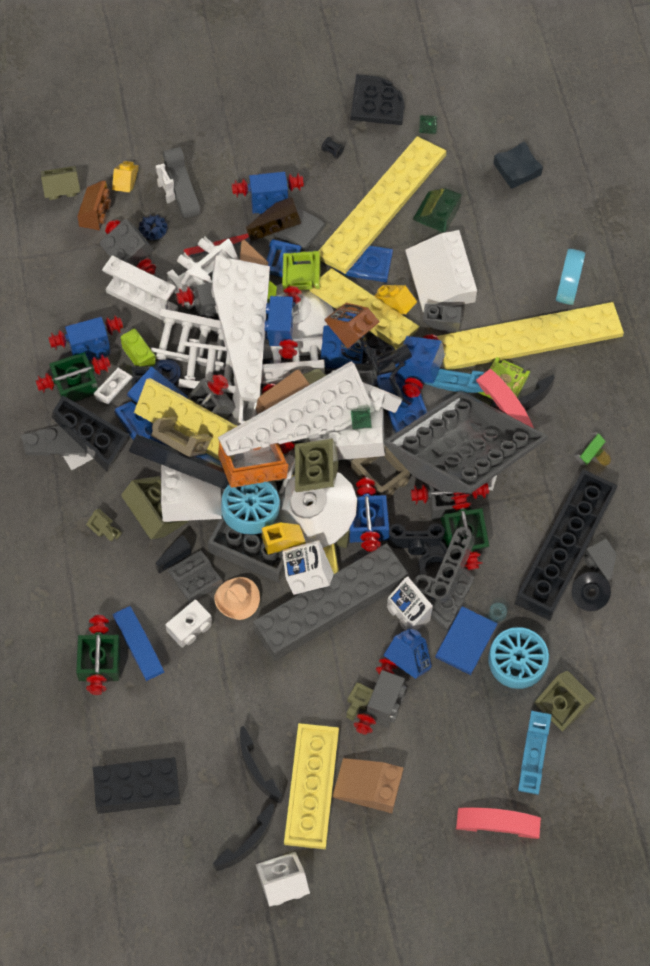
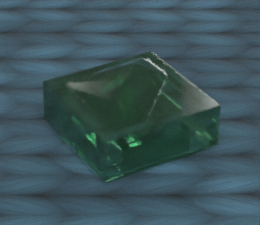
M420 115L419 133L436 134L437 116Z
M370 407L351 409L353 429L372 428Z

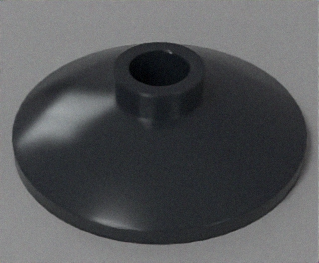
M584 573L573 583L572 598L575 604L585 611L600 610L610 600V584L599 573ZM594 589L596 594L589 596V591Z

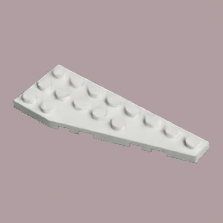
M215 256L211 293L215 299V308L219 315L226 351L229 354L230 367L233 369L239 400L257 403L258 397H260L270 266Z
M351 361L219 436L218 439L225 454L230 456L247 452L257 447H269L270 444H282L304 439L314 434H326L327 431L331 430L339 431L374 412V408L356 366Z

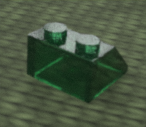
M447 188L428 191L413 220L446 233L460 208L462 195Z

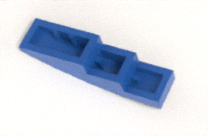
M131 606L112 614L145 680L148 681L165 673Z

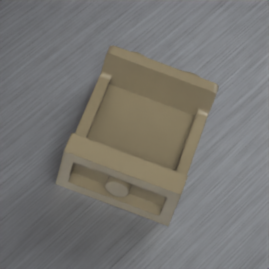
M174 416L159 418L154 422L151 436L189 457L206 453L212 436L208 434L186 436L174 429L177 420Z

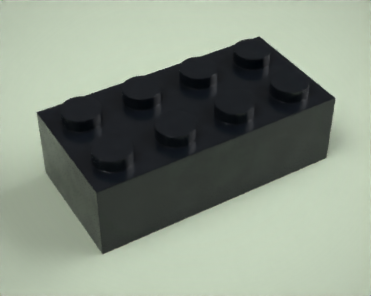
M175 757L93 767L95 806L98 814L180 804Z

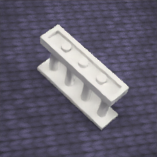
M111 256L102 269L103 272L113 276L112 281L106 288V293L161 319V309L178 311V306L168 301L176 286L114 256Z
M161 309L160 317L164 320L165 326L159 349L151 348L155 358L160 360L169 358L188 362L189 355L184 354L186 348L184 342H187L192 327H198L201 330L200 344H206L208 332L211 330L218 331L219 336L216 346L224 347L219 320ZM175 323L182 324L181 326L183 327L177 353L166 351L171 328ZM197 348L196 364L207 366V359L202 358L204 349ZM216 350L214 371L225 370V364L220 362L223 351Z
M322 337L293 339V341L298 343V347L294 348L298 353L296 356H293L292 362L281 363L282 355L279 354V350L282 347L269 346V341H264L263 359L273 358V364L262 365L261 384L279 383L298 369L302 374L318 368L325 373L324 360H318V354H321ZM310 355L311 361L300 362L299 356Z
M189 339V342H184V346L190 347L187 375L184 376V379H179V387L195 389L200 382L195 381L196 377H194L197 348L209 349L206 374L203 379L213 381L216 350L226 351V347L200 344V340ZM226 351L224 377L227 379L229 387L227 389L223 388L225 393L234 394L236 386H232V367H230V358L228 351Z

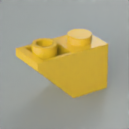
M123 161V163L114 168L112 190L131 192L134 188L138 165H134V162Z
M383 285L374 295L400 314H407L417 303L406 285Z
M280 522L262 528V539L268 555L306 544L300 525Z

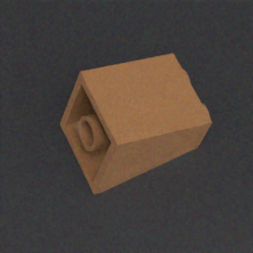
M299 369L258 397L256 405L257 414L262 413L310 385Z

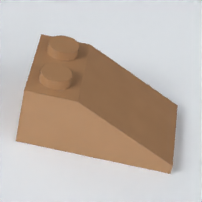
M343 758L332 798L393 813L404 768L384 762Z

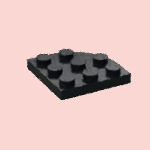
M356 74L350 120L402 125L404 99L400 90L398 91L392 82L384 78Z

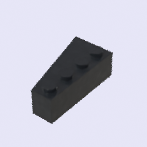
M65 396L61 397L53 409L51 418L108 472L127 442L129 434Z

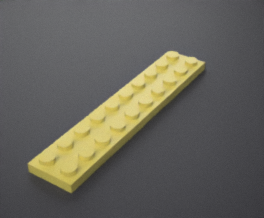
M417 136L319 249L320 261L346 274L444 159L446 150Z
M611 302L437 337L443 344L445 353L443 365L445 370H454L494 362L496 357L500 358V360L623 337L624 332L614 303Z

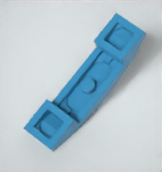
M439 369L434 383H422L455 392H484L476 382V379L485 372L472 371V374Z
M531 711L518 791L539 795L551 714Z

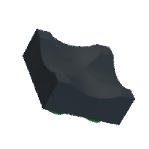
M525 142L520 143L507 152L494 155L493 164L511 189L542 175L543 166L533 157Z

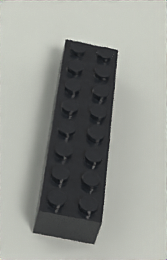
M584 469L581 471L517 594L516 605L551 621L615 495L618 485Z

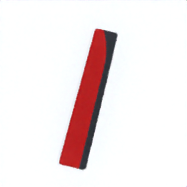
M248 234L229 238L233 247L241 245L243 240L247 243L251 242ZM227 239L215 241L212 243L214 246H219ZM200 246L183 250L189 257L208 253Z

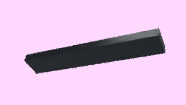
M138 434L130 446V453L226 489L229 485L224 469L194 456L189 457L176 449Z

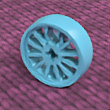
M568 249L556 297L557 302L573 305L585 252Z
M269 482L233 488L228 485L223 492L221 498L223 519L229 527L243 534L262 533V528L273 525L279 515V496L276 489ZM257 514H260L264 518L259 519ZM244 515L245 520H242L239 517ZM254 517L255 521H248L249 518Z
M520 627L510 628L500 633L492 642L488 654V663L493 676L501 684L514 689H523L533 686L544 676L549 663V652L544 640L534 631ZM511 639H515V640H516V642H517V647H515V645L513 644V642L511 641ZM520 639L526 640L523 647L520 646ZM507 642V644L509 645L510 649H509L508 647L502 645V643ZM529 643L534 645L533 647L526 650V647ZM499 649L507 654H496L495 652ZM536 650L540 653V654H530V653H532V652H534V651H536ZM517 656L521 657L520 661L516 660ZM496 659H505L507 661L498 665ZM531 660H541L542 665H539ZM527 665L538 671L533 674ZM507 666L506 673H504L501 669ZM517 669L520 674L513 676L510 670ZM524 672H526L527 675L529 676V677H526V678H522L523 675H524Z

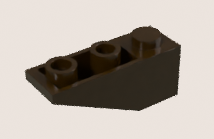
M290 197L273 204L246 227L251 242L301 224L293 198Z

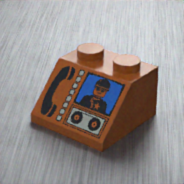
M347 302L324 319L347 348L351 347L380 323L368 307Z

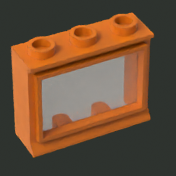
M219 441L218 456L231 488L287 478L288 463H286L278 443L270 444L269 447H257L247 452L227 456Z

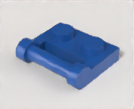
M271 240L269 244L270 250L266 259L268 266H270L269 275L283 277V254L301 252V246ZM281 250L277 265L273 267L272 263L276 251Z

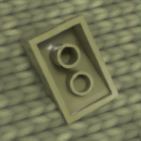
M333 438L295 444V492L334 487L338 471V451Z

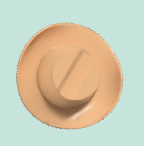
M238 577L224 582L217 589L214 599L221 613L227 617L242 620L256 612L260 602L258 587L252 580Z

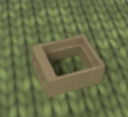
M385 446L384 457L400 474L383 487L364 469L379 457L355 458L351 461V470L359 479L367 477L375 481L373 488L376 489V493L374 495H386V499H388L395 493L396 489L408 484L410 472Z

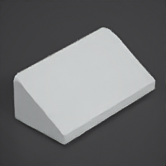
M117 368L94 393L96 400L109 404L133 377L122 369Z

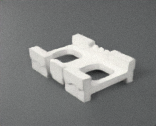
M164 163L156 165L158 187L163 186L166 192L167 204L175 200L173 179L170 180L167 175Z

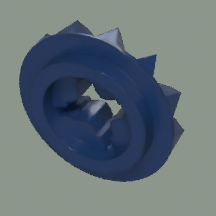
M150 214L149 217H143V220L139 222V231L145 239L158 240L166 234L167 223L158 214L156 216ZM156 223V227L150 231V226Z
M166 359L154 364L153 368L162 376V370L166 373L169 372L170 378L164 377L173 385L180 379L181 370L176 362Z

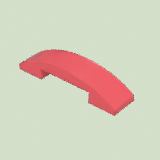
M489 369L476 379L484 393L492 397L503 413L534 428L520 401L492 369Z
M458 808L456 829L475 832L478 829L518 834V837L539 839L541 818L501 809Z

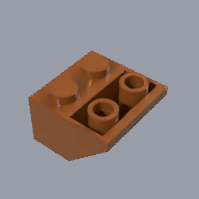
M100 181L87 187L77 216L79 227L100 231L102 224H105V213L111 206V199H109L110 190L107 189L106 181Z

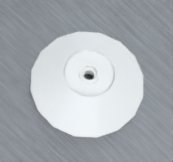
M282 284L277 285L276 296H287L283 293ZM301 290L302 294L298 296L301 298V302L293 307L295 312L292 339L323 338V328L325 325H328L324 319L331 315L334 310L330 304L309 290Z
M337 472L334 487L296 493L294 475L288 481L283 494L278 493L280 509L274 524L282 522L300 525L306 544L320 541L322 548L334 544L348 532L356 516L357 497L353 486L341 473Z

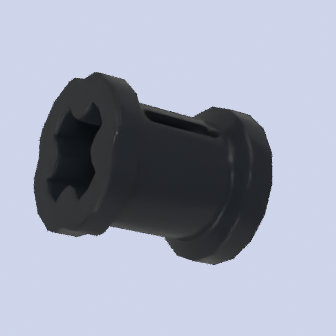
M327 137L321 146L322 151L331 153L336 159L344 151V145L332 141L331 137Z

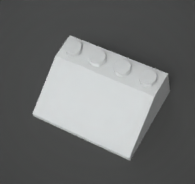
M459 230L441 233L405 250L422 312H424L425 304L457 306L476 301L477 288Z
M380 408L379 411L374 410V412L342 430L327 431L326 434L307 436L306 442L333 438L338 451V460L385 456L383 408Z
M161 465L163 522L222 519L221 488Z

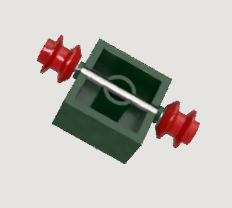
M83 352L49 363L52 378L51 375L46 373L44 378L38 375V380H35L38 391L42 390L43 393H45L47 388L53 391L55 384L60 398L65 396L75 402L93 396L98 389L93 372L95 371V373L100 375L101 371L105 370L108 373V368H111L108 357L104 358L103 355H101L99 360L93 357L92 364H89L87 356Z
M456 492L454 497L450 499L455 500V505L452 508L459 512L444 514L441 517L442 526L445 529L446 548L448 549L453 535L458 528H468L473 534L475 542L465 567L468 570L479 569V565L483 564L478 561V557L481 554L474 551L489 547L483 510L480 508L467 511L466 508L471 503L467 502L466 498L470 494ZM466 535V537H461V540L463 541V539H468V536Z
M94 615L93 618L89 619V623L93 624V626L89 627V631L94 635H78L76 674L79 682L87 681L90 683L86 687L90 694L101 695L102 692L106 691V687L102 686L103 683L106 681H119L120 639L119 635H103L109 631V628L105 627L109 620L103 615Z

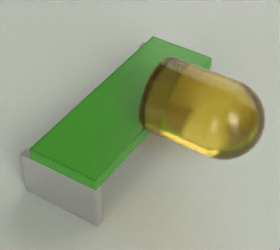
M597 432L592 433L594 439L581 455H574L581 465H588L594 456L604 466L609 465L611 462V458L605 450L600 449L606 441Z

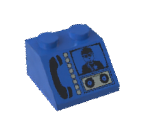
M325 325L321 349V360H324L325 368H341L351 361L354 364H362L363 347L360 339L347 348L328 325Z
M409 628L396 635L384 654L386 658L415 679L428 672L432 667L426 640L415 629Z

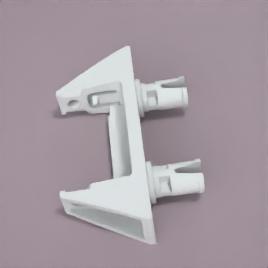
M204 236L198 242V246L209 254L199 262H193L185 252L183 255H180L177 262L188 269L181 283L195 289L197 285L212 283L209 274L213 272L215 256L239 260L230 239L228 238L219 246H214Z

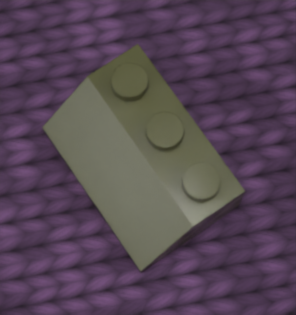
M160 476L132 480L121 494L127 506L131 509L151 540L166 537L188 523V521L163 522Z

